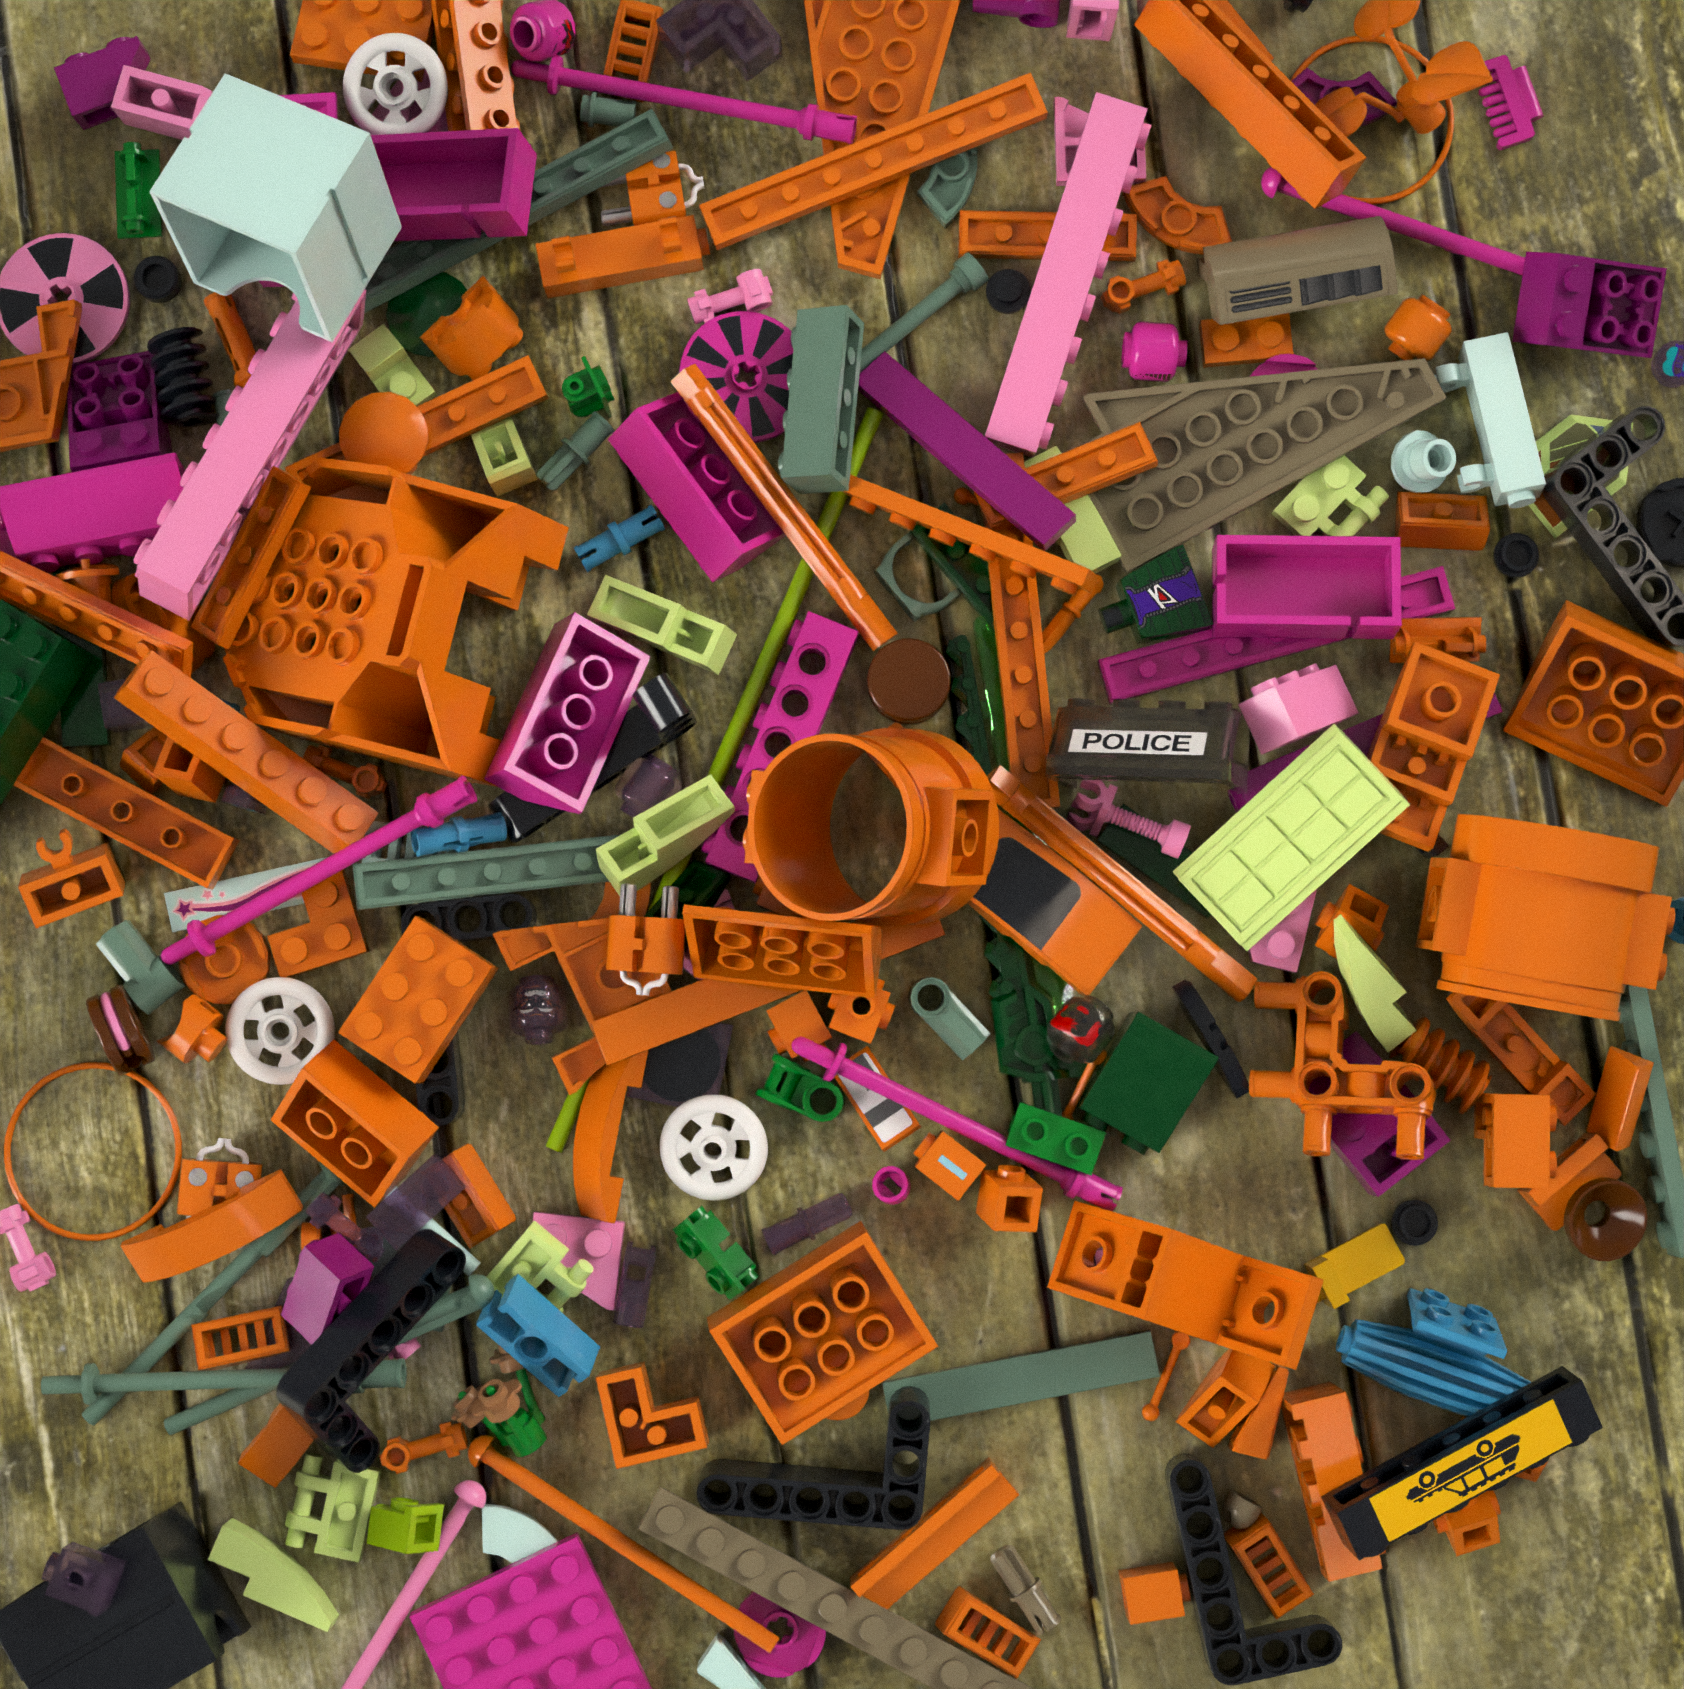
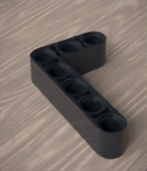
M1641 406L1618 416L1544 474L1546 485L1542 493L1646 636L1665 646L1676 648L1684 646V594L1603 486L1608 480L1657 444L1664 435L1665 420L1662 414L1650 406ZM1633 419L1639 420L1645 428V435L1642 440L1637 439L1631 431ZM1598 446L1604 447L1610 455V462L1607 467L1602 466L1596 459ZM1563 472L1572 476L1575 482V489L1572 494L1566 493L1561 487L1560 478ZM1590 508L1596 510L1601 517V526L1598 531L1594 530L1587 521V514ZM1617 544L1623 546L1628 554V560L1624 567L1620 566L1614 558V550ZM1644 580L1648 581L1654 589V597L1650 603L1643 599L1641 595V585ZM1671 616L1675 617L1680 624L1681 631L1676 639L1667 630V623Z
M667 673L653 678L633 693L632 696L637 705L626 712L590 795L696 725L697 720L693 711ZM507 791L496 797L488 805L493 814L497 812L502 813L501 816L504 817L506 822L507 836L512 843L523 840L566 812L523 801Z
M518 894L418 903L410 906L403 914L401 932L403 935L415 916H419L424 912H430L434 916L435 926L459 942L494 939L492 934L497 931L534 927L537 922V912L530 900ZM513 903H521L526 911L524 922L515 928L508 927L503 918L506 907ZM473 907L480 913V924L474 931L464 932L459 925V916L465 909ZM458 1031L445 1050L448 1055L446 1068L439 1073L431 1071L424 1083L416 1084L418 1110L423 1112L437 1126L456 1122L464 1112L465 1099ZM439 1092L446 1093L453 1103L450 1114L445 1118H439L431 1109V1100Z
M423 1229L411 1237L283 1375L276 1389L278 1401L319 1447L353 1473H360L374 1463L380 1451V1443L378 1438L345 1401L459 1278L466 1264L464 1251L432 1229Z
M913 1386L902 1387L891 1396L888 1408L883 1472L714 1459L706 1463L701 1470L697 1488V1500L704 1510L717 1515L895 1530L909 1529L918 1523L923 1512L930 1434L929 1399L922 1390ZM906 1406H913L919 1409L922 1414L915 1420L908 1421L902 1419L897 1413ZM901 1451H910L918 1458L913 1463L904 1465L898 1463L894 1456ZM713 1480H722L729 1485L730 1489L724 1493L713 1492L707 1484ZM765 1483L771 1485L776 1492L771 1496L763 1497L755 1493L753 1488L758 1484ZM812 1487L820 1491L822 1495L816 1500L809 1501L803 1499L799 1492L804 1488ZM858 1491L865 1494L868 1499L861 1504L855 1505L849 1503L844 1497L850 1492ZM905 1495L911 1498L913 1503L907 1508H897L890 1501L896 1496Z
M1189 1453L1174 1456L1167 1463L1165 1480L1204 1657L1213 1676L1225 1685H1240L1333 1663L1342 1651V1639L1334 1626L1322 1616L1307 1615L1253 1628H1244L1211 1475L1207 1467L1196 1456ZM1186 1466L1196 1467L1199 1471L1197 1483L1190 1488L1179 1487L1176 1483L1178 1472ZM1193 1513H1207L1209 1524L1203 1532L1191 1533L1187 1531L1186 1523ZM1205 1558H1215L1219 1561L1218 1572L1209 1579L1198 1577V1564ZM1215 1604L1229 1606V1615L1220 1624H1212L1207 1621L1208 1610ZM1314 1631H1328L1329 1639L1323 1648L1311 1650L1307 1647L1308 1638ZM1271 1640L1283 1641L1284 1650L1278 1658L1267 1660L1262 1657V1650L1267 1642ZM1223 1651H1238L1239 1660L1235 1667L1229 1670L1217 1667V1659Z

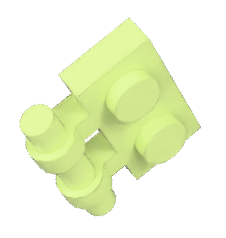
M1344 455L1304 477L1271 514L1295 536H1311L1315 531L1321 536H1354L1366 522L1372 523L1380 515L1379 508L1387 501L1389 495L1380 486H1375L1367 496L1361 495L1355 488L1367 475ZM1344 502L1352 512L1338 526L1328 517Z
M534 1220L486 1277L493 1283L494 1291L498 1290L502 1297L506 1290L504 1288L506 1283L517 1274L523 1277L539 1293L541 1292L537 1288L547 1279L556 1287L549 1295H542L563 1313V1305L570 1297H577L586 1287V1279L593 1272V1267L584 1259L578 1260L572 1268L565 1267L560 1261L565 1257L569 1248Z
M305 1453L302 1470H297L294 1485L298 1488L293 1510H289L286 1516L285 1526L288 1527L285 1545L303 1548L306 1532L318 1535L314 1553L359 1563L363 1556L371 1506H374L382 1469L370 1466L360 1473H353L336 1460L334 1461L331 1477L325 1476L320 1473L323 1456L315 1453ZM316 1491L327 1493L322 1517L311 1514Z

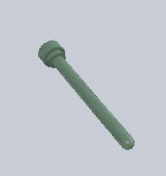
M966 252L953 263L954 269L949 272V279L862 348L860 373L884 351L887 352L961 291L965 294L969 290L975 292L989 281L985 270L969 252Z

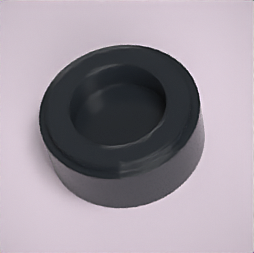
M147 257L138 264L134 273V283L137 290L151 302H168L180 291L182 284L181 274L178 268L166 257Z

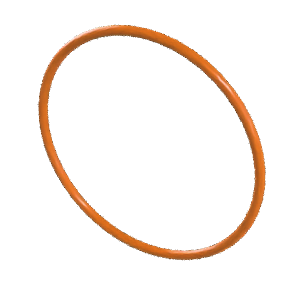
M1356 35L1333 41L1312 53L1298 67L1290 81L1296 78L1319 56L1336 47L1355 42L1389 44L1383 36L1365 41ZM1397 41L1401 50L1412 55L1427 67L1429 60L1409 45ZM1451 98L1445 99L1448 124L1443 149L1433 167L1423 178L1411 187L1390 196L1380 198L1348 197L1371 205L1384 204L1404 198L1426 184L1443 164L1452 142L1454 109Z
M85 1062L52 1072L36 1083L25 1094L13 1112L8 1124L4 1142V1164L7 1179L14 1196L22 1208L27 1210L28 1215L37 1223L51 1232L66 1238L82 1241H101L123 1236L134 1231L150 1220L161 1209L169 1198L178 1179L182 1159V1140L176 1116L163 1094L150 1081L133 1070L124 1074L140 1082L156 1096L165 1109L172 1125L175 1139V1161L171 1178L161 1198L139 1220L122 1229L102 1234H81L67 1231L49 1223L38 1215L24 1199L14 1178L11 1164V1142L14 1128L22 1110L33 1095L57 1077L84 1069L115 1071L111 1063Z

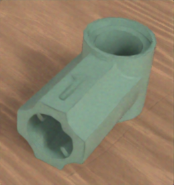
M125 920L112 927L96 943L111 965L124 979L125 983L123 986L128 995L148 1015L185 986L183 979L174 967L162 962L160 955L157 956L130 920Z
M933 977L920 978L909 989L908 1001L912 1010L934 1030L962 1061L972 1054L991 1034L942 980ZM932 984L940 990L942 999L937 1008L927 1011L919 1005L917 997L922 987Z

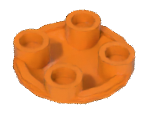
M392 392L371 393L355 401L344 414L339 428L340 449L346 461L384 465L411 475L417 469L418 463L423 458L428 444L427 423L420 409L408 398Z

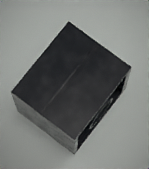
M180 1501L43 1581L1 1608L0 1643L21 1681H24L28 1689H168L220 1658L225 1652L222 1644L236 1636L243 1635L251 1628V1625L217 1564L208 1560L210 1552L183 1503Z

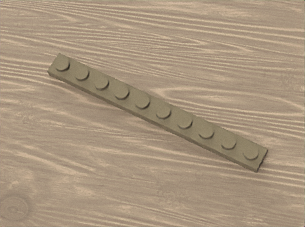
M661 1486L656 1491L637 1527L642 1532L932 1689H1033L864 1596L859 1598L853 1590Z

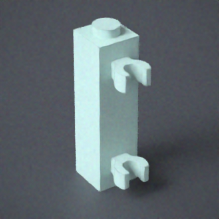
M1505 332L1464 341L1458 356L1460 364L1450 363L1435 368L1436 375H1434L1444 393L1463 386L1466 387L1484 464H1473L1460 468L1461 474L1457 475L1461 494L1470 493L1490 486L1495 506L1508 504L1509 508L1528 506L1534 503L1536 498L1540 497L1546 481L1509 333Z

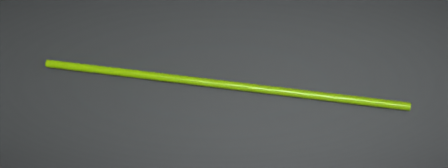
M867 407L853 439L850 474L856 477L883 417V413ZM842 491L830 492L816 524L828 541L848 497ZM803 557L707 776L712 775L720 788L814 576V572ZM693 851L664 873L648 911L661 898L663 887L671 886L683 873ZM590 1078L577 1092L567 1095L545 1145L546 1147L562 1153L579 1115L581 1103Z

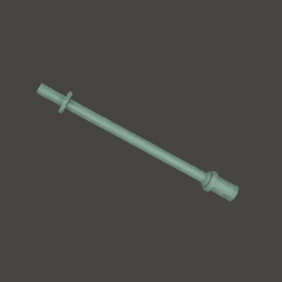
M405 1359L383 1360L353 1394L364 1393L367 1388H405L407 1380ZM87 1363L81 1375L43 1376L41 1392L43 1395L81 1393L84 1403L86 1405H93L96 1403L99 1393L277 1387L283 1375L290 1368L100 1374L95 1363Z

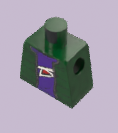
M1183 544L1121 578L1116 585L1121 601L1098 609L1102 625L1107 634L1130 626L1137 644L1187 636L1209 630L1213 625Z

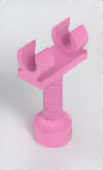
M1087 777L1082 780L1079 787L1094 791L1098 798L1090 799L1086 795L1077 793L1071 807L1086 811L1089 817L1081 818L1069 812L1066 820L1079 831L1090 829L1089 834L1097 837L1104 822H1111V824L1115 822L1116 826L1119 824V827L1123 826L1124 829L1127 828L1129 831L1132 829V832L1136 831L1137 834L1140 833L1142 836H1149L1150 839L1153 837V840L1157 839V842L1161 845V853L1176 859L1179 858L1191 825L1173 819L1170 824L1162 826L1161 823L1158 824L1156 821L1153 823V820L1149 821L1148 818L1145 819L1143 816H1136L1132 812L1128 813V810L1124 811L1123 808L1119 810V807L1115 808V805L1112 804L1118 787L1110 784L1106 788L1100 779L1094 777Z

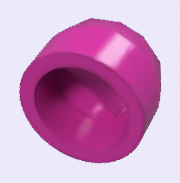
M884 1167L873 1178V1192L877 1198L886 1204H899L910 1193V1180L897 1167ZM888 1177L902 1189L898 1195H895L883 1184Z

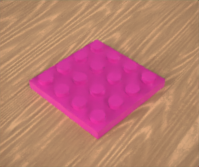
M578 1532L412 1611L409 1616L443 1689H652Z

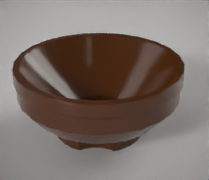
M1613 1178L1590 1180L1579 1187L1568 1201L1564 1214L1565 1232L1574 1247L1590 1259L1597 1261L1620 1259L1629 1254L1643 1238L1647 1226V1208L1638 1191L1623 1181ZM1593 1201H1602L1605 1205L1604 1217L1596 1224H1587L1584 1218L1587 1206Z

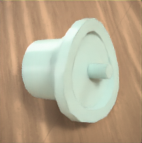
M1416 430L1404 435L1395 445L1391 455V470L1394 479L1403 489L1413 493H1426L1438 488L1446 479V476L1452 472L1456 464V453L1453 446L1448 441L1438 439L1428 431Z

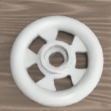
M386 33L369 39L351 56L343 77V96L352 119L362 130L369 132L370 135L425 133L437 123L444 111L448 96V81L440 58L429 45L408 34ZM387 52H404L405 65L387 66ZM366 67L378 71L373 82V89L371 90L361 86V79ZM425 69L429 76L430 87L418 91V83L413 73ZM400 80L403 83V92L401 95L393 97L390 93V86L394 81ZM375 100L384 108L390 110L383 122L375 118L368 111ZM416 101L422 112L415 119L407 122L401 111L407 109Z
M273 977L252 984L236 998L227 1016L225 1035L228 1038L227 1046L231 1056L244 1072L265 1083L284 1085L293 1083L301 1069L335 1039V1023L329 1005L313 987L296 979ZM281 995L284 1008H276L265 1012L262 1000L270 996ZM303 1004L310 1009L315 1018V1021L307 1026H303L301 1019L294 1012L295 1009ZM245 1020L259 1021L257 1027L258 1039L244 1038ZM278 1022L285 1023L289 1028V1035L285 1038L275 1036L273 1025ZM305 1037L314 1046L304 1059H300L292 1050ZM263 1048L282 1055L278 1067L265 1064L259 1060Z
M702 1095L684 1102L668 1117L660 1136V1157L669 1178L687 1194L703 1200H725L745 1192L760 1177L767 1161V1136L759 1118L742 1102L724 1095ZM715 1113L725 1114L735 1119L730 1131L722 1126L712 1125ZM690 1120H693L701 1127L694 1135L692 1141H689L680 1134ZM735 1140H749V1158L735 1157ZM710 1142L717 1143L721 1147L722 1152L716 1156L709 1155L705 1150V1145ZM688 1153L692 1154L694 1161L701 1167L692 1174L684 1168L680 1161V1158ZM727 1166L730 1167L732 1179L714 1182L711 1171L721 1170Z

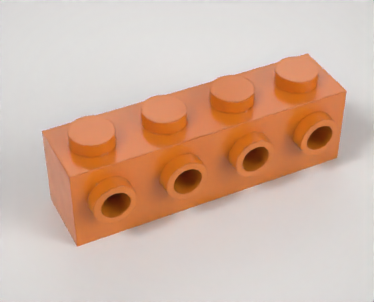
M431 0L438 57L444 66L448 81V96L445 105L448 131L518 128L520 130L513 100L514 80L510 75L507 56L509 41L504 32L501 12L503 0Z

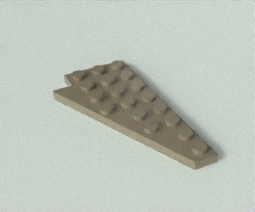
M1425 358L1088 393L1083 396V402L1101 434L1084 444L1140 422L1158 460L1157 467L1090 493L1088 496L1122 555L1120 562L1128 574L1442 403L1447 397Z

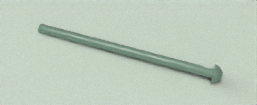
M318 1162L323 1170L297 1195L303 1204L302 1211L252 1241L122 1373H147L192 1328L191 1325L202 1322L208 1316L207 1312L263 1255L268 1257L338 1185L344 1187L346 1183L321 1162ZM128 1392L101 1393L96 1403L89 1405L82 1412L83 1418L89 1424L95 1426Z
M481 1274L470 1275L468 1277L469 1286L439 1298L397 1345L485 1308L494 1297V1286L491 1280ZM295 1362L288 1364L282 1368H291ZM277 1387L231 1389L165 1418V1429L169 1435H174L276 1390Z

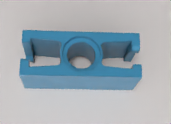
M517 1274L510 1279L504 1287L506 1290L503 1297L498 1290L494 1291L493 1299L482 1309L476 1323L483 1332L558 1397L568 1391L572 1378L580 1383L590 1376L600 1346L523 1277Z

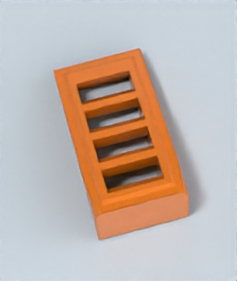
M620 0L603 75L614 77L615 72L618 71L638 76V81L649 83L665 23L663 8L635 0ZM629 20L650 25V27L646 28L630 24ZM629 36L645 40L646 45L644 47L624 42V38ZM620 54L639 58L642 59V63L638 65L619 60ZM626 98V99H630V100H634V101H638V102H642V103L644 102L643 100H637V99H632V98Z
M283 1306L191 1325L198 1370H218L291 1352L286 1320L281 1316ZM272 1319L276 1344L267 1346L263 1321ZM254 1324L258 1348L250 1349L246 1325ZM237 1328L240 1352L233 1353L230 1329ZM220 1332L224 1355L216 1357L213 1334Z
M1272 1363L1275 1365V1368L1259 1403L1237 1424L1229 1439L1228 1447L1234 1452L1265 1460L1270 1456L1289 1375L1287 1368Z
M1260 1513L1258 1519L1251 1527L1245 1529H1235L1232 1527L1224 1533L1227 1545L1276 1620L1314 1595L1272 1524L1262 1513ZM1270 1548L1274 1549V1552L1253 1565L1251 1562ZM1283 1563V1569L1265 1581L1262 1580L1263 1576ZM1293 1579L1294 1585L1273 1598L1272 1591Z
M961 1586L955 1589L935 1622L936 1627L944 1635L1016 1679L1041 1641L1038 1636ZM983 1615L988 1617L976 1638H972L971 1634ZM998 1627H1004L991 1650L987 1648ZM1014 1635L1020 1637V1640L1006 1660L1001 1656Z

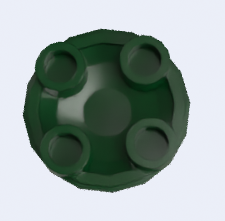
M441 272L388 301L386 316L389 330L405 351L411 352L414 355L436 357L419 337L441 316H449L457 311L462 303L461 296L467 291L466 287L447 272Z

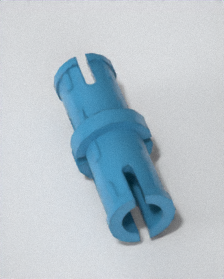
M652 504L619 524L615 521L607 525L608 530L579 546L573 547L579 559L596 551L594 554L581 560L587 573L621 552L624 556L632 552L630 547L659 531L665 530L660 518L643 526L646 522L657 517V512Z
M501 812L464 819L462 816L451 817L449 822H445L435 829L431 826H423L411 831L412 848L416 856L420 857L446 850H455L456 853L468 851L470 846L505 841L507 838L506 822L504 817L501 816Z

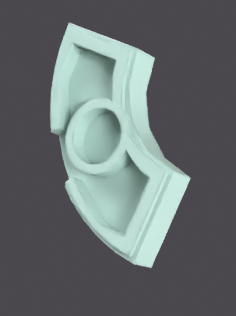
M485 1504L484 1508H482L483 1553L498 1555L514 1563L559 1541L537 1519L518 1509L496 1504Z

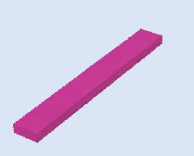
M1443 566L1401 577V618H1428L1455 609ZM1212 629L1102 658L1097 663L1108 702L1112 704L1351 639L1352 630H1348L1343 639L1212 637Z

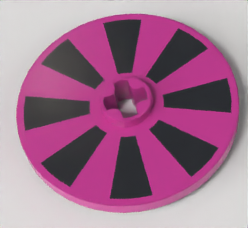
M750 311L729 312L707 321L688 341L681 357L679 373L684 368L696 364L754 443L768 441L784 433L783 414L788 410L789 400L787 373L792 368L793 360L792 331L772 317ZM739 368H742L746 373L752 371L755 373L756 376L751 382V387L746 382L738 383L735 380L740 372ZM685 402L686 407L688 408L691 415L702 427H704L701 421L696 417V415Z

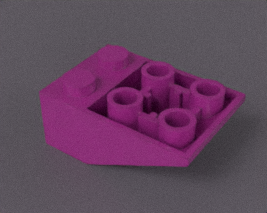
M1526 251L1512 342L1652 358L1667 268L1562 253Z
M145 351L72 365L67 393L69 461L72 472L173 453L168 424L164 423L160 417L161 410L165 408L157 401V395L161 389L154 385V377L158 372H155L150 364L151 359L155 355Z
M1357 1031L1344 1039L1343 1058L1347 1060L1348 1064L1381 1065L1383 1060ZM1324 1076L1317 1077L1311 1082L1309 1093L1321 1095L1327 1092L1330 1088L1331 1079ZM1404 1084L1401 1095L1407 1098L1416 1097ZM1337 1113V1115L1332 1116L1331 1147L1369 1195L1377 1197L1381 1196L1451 1141L1435 1119L1430 1116L1425 1122L1424 1159H1400L1396 1156L1397 1117L1393 1115Z

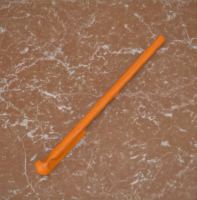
M481 1435L471 1442L468 1449V1458L475 1468L481 1462L489 1465L498 1473L768 1653H771L780 1637L511 1458L497 1452L492 1446L496 1439L494 1436Z

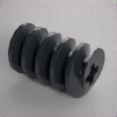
M195 327L175 328L162 332L148 341V351L155 355L150 362L151 368L158 372L154 377V385L161 389L157 395V401L161 406L165 407L161 410L160 417L166 424L179 427H197L214 423L219 418L217 413L205 412L206 407L216 402V397L202 395L201 393L202 390L213 385V381L210 378L198 377L199 373L210 368L207 361L195 360V356L205 353L207 350L204 344L192 343L191 340L203 334L201 329Z

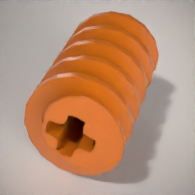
M1422 1017L1413 1023L1417 1031L1396 1046L1389 1058L1391 1059L1400 1053L1403 1055L1401 1062L1414 1063L1425 1068L1432 1077L1436 1090L1443 1085L1447 1088L1443 1100L1446 1104L1458 1096L1462 1099L1458 1110L1462 1115L1476 1103L1488 1087L1492 1075L1488 1076L1490 1064L1487 1061L1481 1060L1473 1065L1475 1053L1472 1050L1467 1049L1458 1054L1460 1042L1457 1039H1451L1443 1044L1445 1031L1442 1028H1436L1428 1033L1431 1025L1430 1020Z

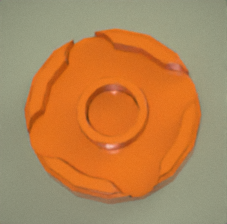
M216 915L200 922L206 926L224 915ZM250 922L214 941L216 947L214 955L204 957L199 951H196L179 961L178 967L184 984L193 994H197L205 1001L213 1004L232 1005L246 988L267 978L270 972L271 952L265 936Z

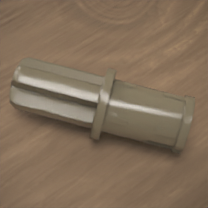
M1005 1545L991 1555V1562L1011 1592L1009 1595L1010 1601L1018 1603L1034 1628L1036 1635L1044 1634V1627L1047 1632L1050 1631L1061 1621V1617L1040 1588L1042 1584L1041 1579L1033 1577L1014 1546Z

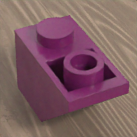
M138 36L113 39L107 43L106 48L90 54L83 52L71 55L64 61V64L54 67L71 115L83 130L118 118L111 105L123 65L146 71L151 58Z

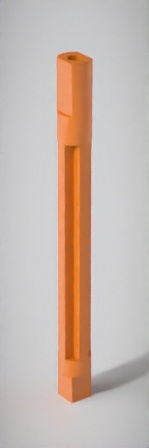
M693 364L684 368L670 381L701 421L844 614L859 631L872 651L884 645L898 634L697 365Z
M999 765L988 774L987 778L994 791L997 804L1077 868L1235 1001L1241 1002L1250 994L1258 978L1130 874L1004 767Z

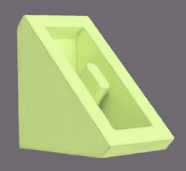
M511 416L471 434L486 478L497 497L538 480Z

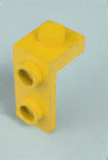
M1380 1223L1304 1263V1266L1309 1275L1324 1280L1317 1303L1323 1301L1325 1305L1336 1309L1350 1301L1347 1294L1403 1265L1405 1259L1387 1225Z

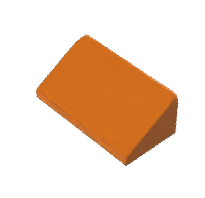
M1397 492L1395 537H1400L1401 547L1480 551L1485 548L1490 532L1487 496Z
M1614 1046L1609 1047L1586 1131L1588 1133H1597L1610 1149L1620 1151L1630 1147L1654 1062Z
M466 1144L453 1151L422 1172L469 1249L516 1220L514 1212L471 1144Z

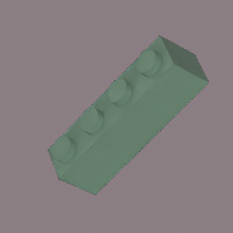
M847 305L797 310L796 327L791 332L793 360L792 368L787 373L789 400L788 410L783 414L785 440L784 450L779 456L778 467L781 479L799 494L849 491L864 322Z

